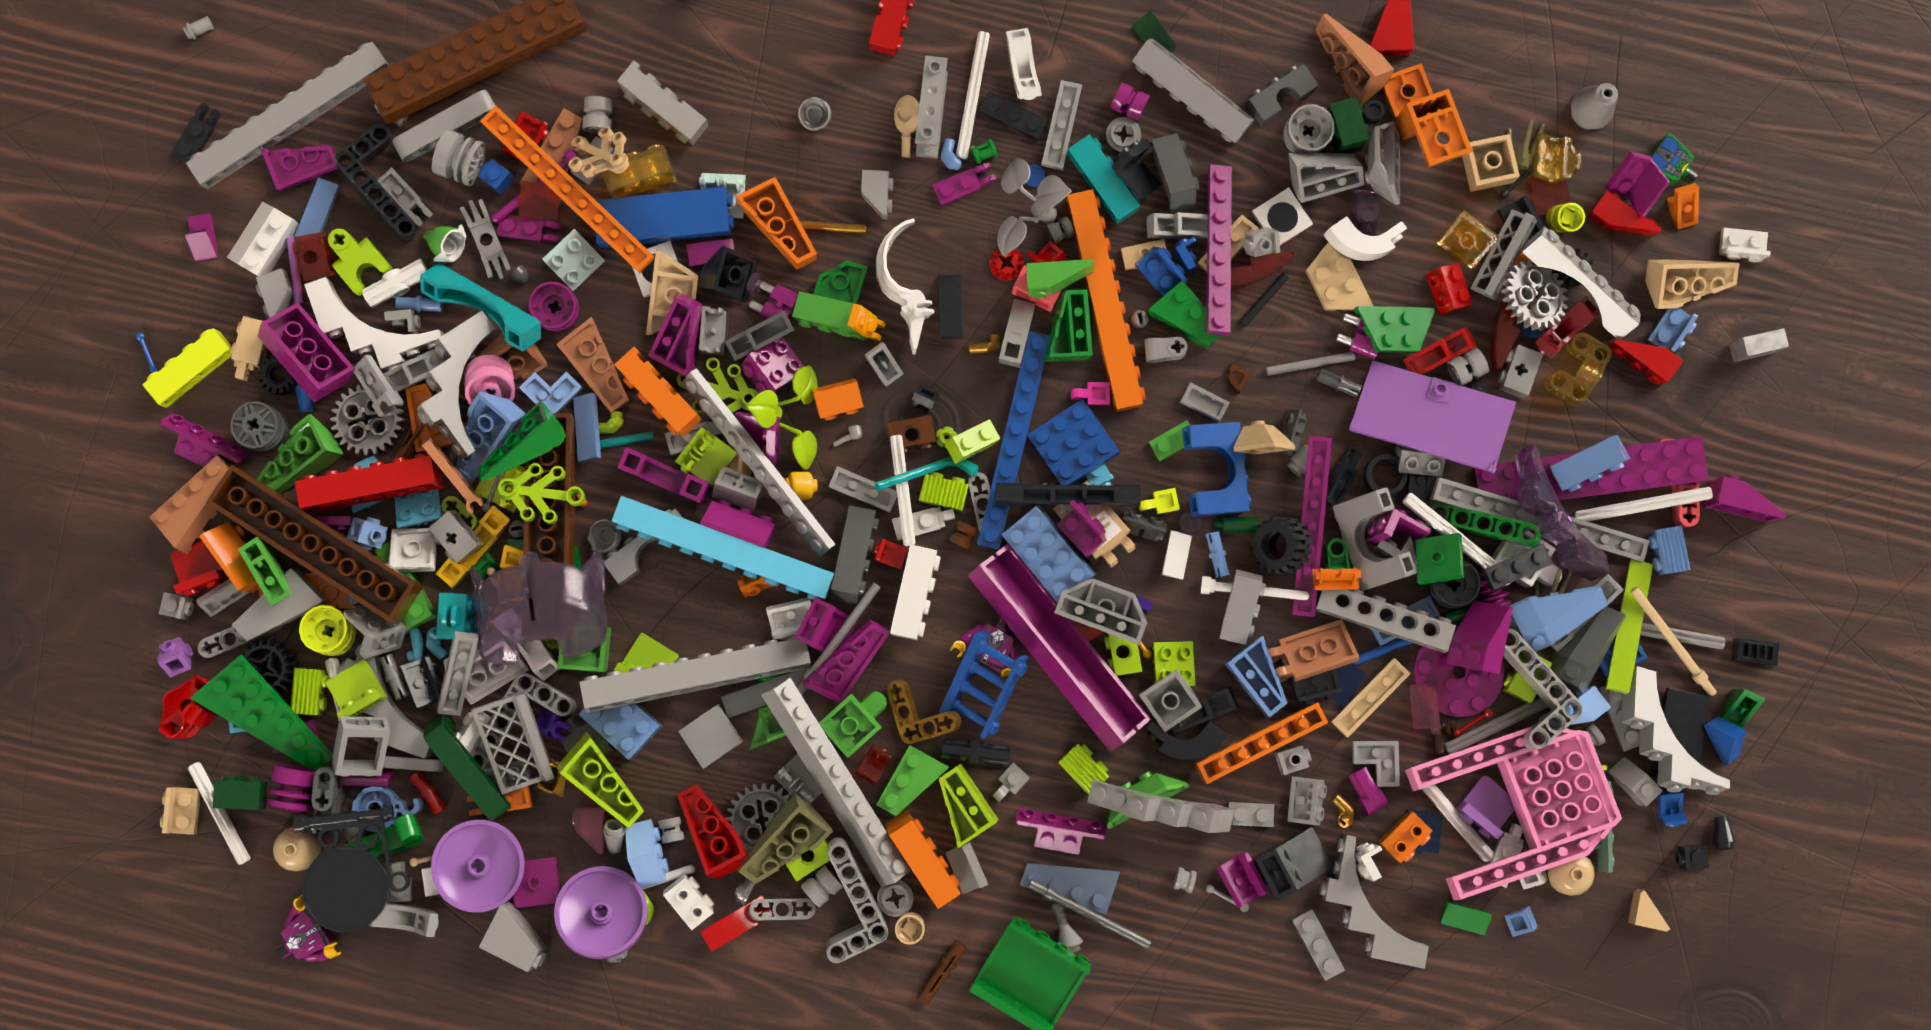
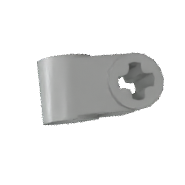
M1157 337L1144 340L1146 363L1180 360L1186 355L1188 348L1187 342L1182 337ZM1175 344L1182 348L1180 353H1176V350L1172 349Z

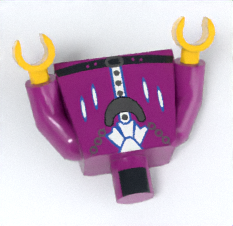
M1000 618L996 627L986 624L985 626L977 625L969 629L950 648V651L953 648H958L960 653L957 657H961L963 653H966L974 634L985 631L990 634L987 641L989 646L1015 661L1018 658V647L1014 643V638L1007 635L1010 628L1002 618ZM985 653L981 655L979 661L1001 673V678L1009 676L1011 671L1009 667Z
M302 895L296 898L293 902L294 906L289 911L284 922L285 929L281 932L285 942L276 948L279 956L285 959L293 953L297 960L303 958L307 962H322L341 955V951L336 952L334 946L338 943L331 931L319 925L310 916L304 905Z

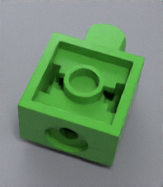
M583 603L578 607L576 624H573V639H560L558 669L607 673L611 628L598 626L600 611L596 605Z
M871 692L861 702L853 694H850L821 720L819 725L844 755L849 758L882 728L875 718L885 710L887 700L880 692Z

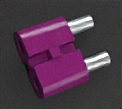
M763 281L760 288L770 293V300L766 301L764 306L752 300L749 307L760 312V318L763 320L784 310L789 321H791L798 294L779 284L774 287Z
M1345 313L1343 321L1356 325L1355 333L1352 338L1339 333L1336 341L1349 345L1350 351L1375 359L1378 352H1375L1370 337L1366 335L1363 329L1365 324L1361 317L1357 318Z

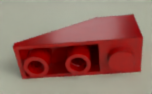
M1606 191L1602 194L1586 216L1604 230L1655 236L1662 230L1657 226L1658 224L1655 220L1640 216L1632 205H1627L1621 201V197L1614 192Z
M1614 340L1608 344V347L1612 349L1611 352L1615 356L1625 358L1630 362L1629 365L1633 369L1644 372L1648 375L1647 378L1656 385H1663L1669 382L1683 363L1682 359L1665 347L1622 340Z

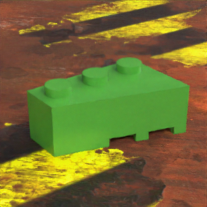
M799 291L792 317L799 321L798 325L806 328L814 326L824 332L831 333L832 331L845 337H853L863 341L868 340V337H863L847 326L854 303Z
M909 745L876 805L897 816L941 776L949 766Z

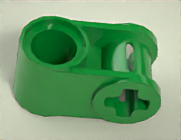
M1336 538L1325 543V569L1350 568L1348 547L1344 540ZM1334 542L1339 544L1341 548L1338 555H1334L1330 549Z

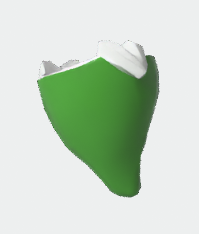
M462 224L458 228L439 226L426 231L423 237L428 242L432 253L436 256L434 261L454 262L463 252L466 233Z

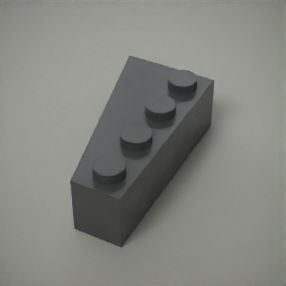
M849 505L831 587V603L856 607L859 603L860 594H864L866 582L863 581L864 573L868 574L870 560H867L868 553L873 552L875 542L874 539H871L873 531L877 532L879 519L875 518L876 510Z

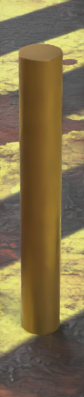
M800 221L804 230L866 234V225Z

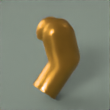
M1338 793L1331 802L1339 809V825L1342 828H1348L1353 823L1354 809Z

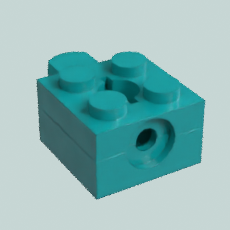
M439 593L437 639L453 640L455 631L478 632L475 614L479 613V601H476V596Z

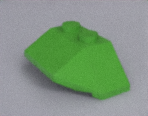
M1150 771L1140 775L1138 782L1132 785L1130 782H1127L1120 786L1167 798L1189 788L1186 782L1158 773L1151 774ZM1110 810L1106 826L1108 829H1111L1132 817Z

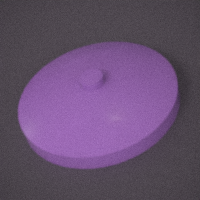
M489 820L466 821L450 829L435 847L431 861L432 879L439 894L450 905L467 912H485L506 903L518 890L525 872L524 853L518 839L506 827Z
M607 866L585 869L570 878L558 894L554 908L556 928L563 942L572 951L581 956L592 959H607L620 955L637 942L645 928L647 902L644 892L637 881L622 870Z

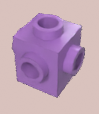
M177 637L159 645L157 661L171 678L191 669L193 651L188 643L185 644L180 637Z

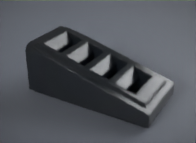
M1733 638L1731 661L1777 666L1779 643ZM1744 644L1747 645L1746 657L1743 656ZM1752 645L1755 646L1754 658H1751ZM1760 646H1763L1762 659H1759ZM1768 647L1772 648L1771 660H1767Z

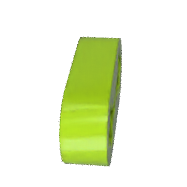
M455 496L446 497L441 505L443 512H448L450 508L449 502H457L456 508L460 511L458 514L461 517L464 515L468 519L473 518L470 528L474 532L479 526L478 517L466 510V504L461 499Z

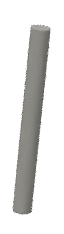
M1347 352L1266 367L1267 376L1353 361L1355 360L1354 352Z

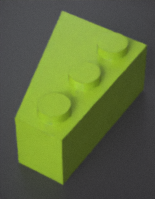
M961 763L939 778L958 848L999 820Z

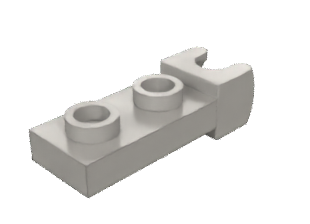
M365 355L354 367V374L372 400V407L377 415L383 418L392 417L394 411L391 406H403L404 402L398 392L393 391L372 356Z

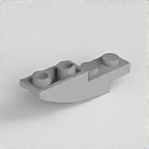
M433 349L402 363L400 366L383 373L393 391L400 392L426 380L427 373L445 362L446 359L441 358L436 349ZM474 350L468 360L477 357Z

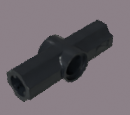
M943 739L941 758L964 760L966 763L1009 765L1011 746L987 744L985 741Z

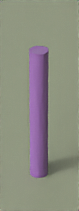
M287 237L294 304H303L296 237Z

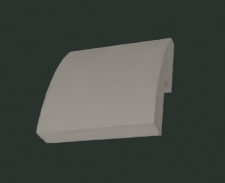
M719 704L678 731L703 769L743 742Z

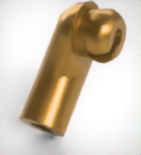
M991 334L988 336L989 342L970 343V354L988 353L998 349L1001 345L1000 336L998 334Z

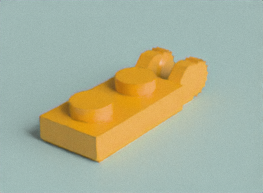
M853 304L847 326L863 337L880 341L882 336L874 331L876 328H884L885 322L877 319V316L863 306Z

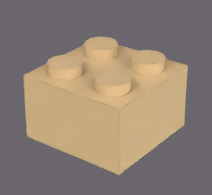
M1510 134L1469 142L1472 152L1462 156L1470 192L1511 184L1520 177Z

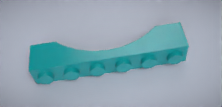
M437 263L420 275L421 293L437 302L461 304L478 311L483 310L500 327L504 334L505 342L523 352L541 339V321L441 263Z

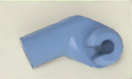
M945 138L941 160L947 168L959 170L962 162L953 153L955 140Z

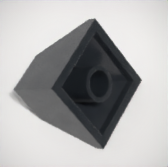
M721 246L702 267L697 288L713 295L747 302L758 260L726 246Z

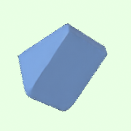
M1530 906L1504 915L1513 937L1533 932L1537 928V923Z

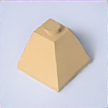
M1252 421L1250 426H1243L1234 445V452L1255 455L1295 450V445L1273 425L1265 424V421Z

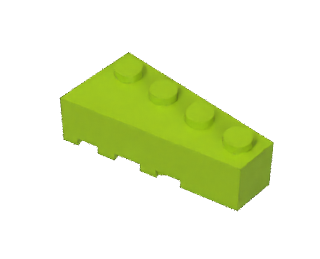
M587 732L556 766L561 775L626 827L630 828L644 812L640 803Z

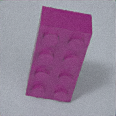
M299 303L261 322L258 338L314 403L351 381L355 368Z

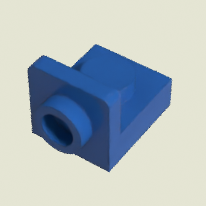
M1195 237L1181 239L1176 243L1177 247L1173 251L1186 274L1194 271L1197 266L1195 264L1197 262L1195 255L1191 250L1189 252L1187 250L1195 244Z

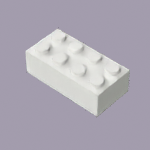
M910 544L891 626V635L918 641L919 636L923 637L926 624L922 622L924 614L928 615L931 603L927 600L928 593H933L936 581L935 578H932L933 571H938L941 560L940 556H937V550Z

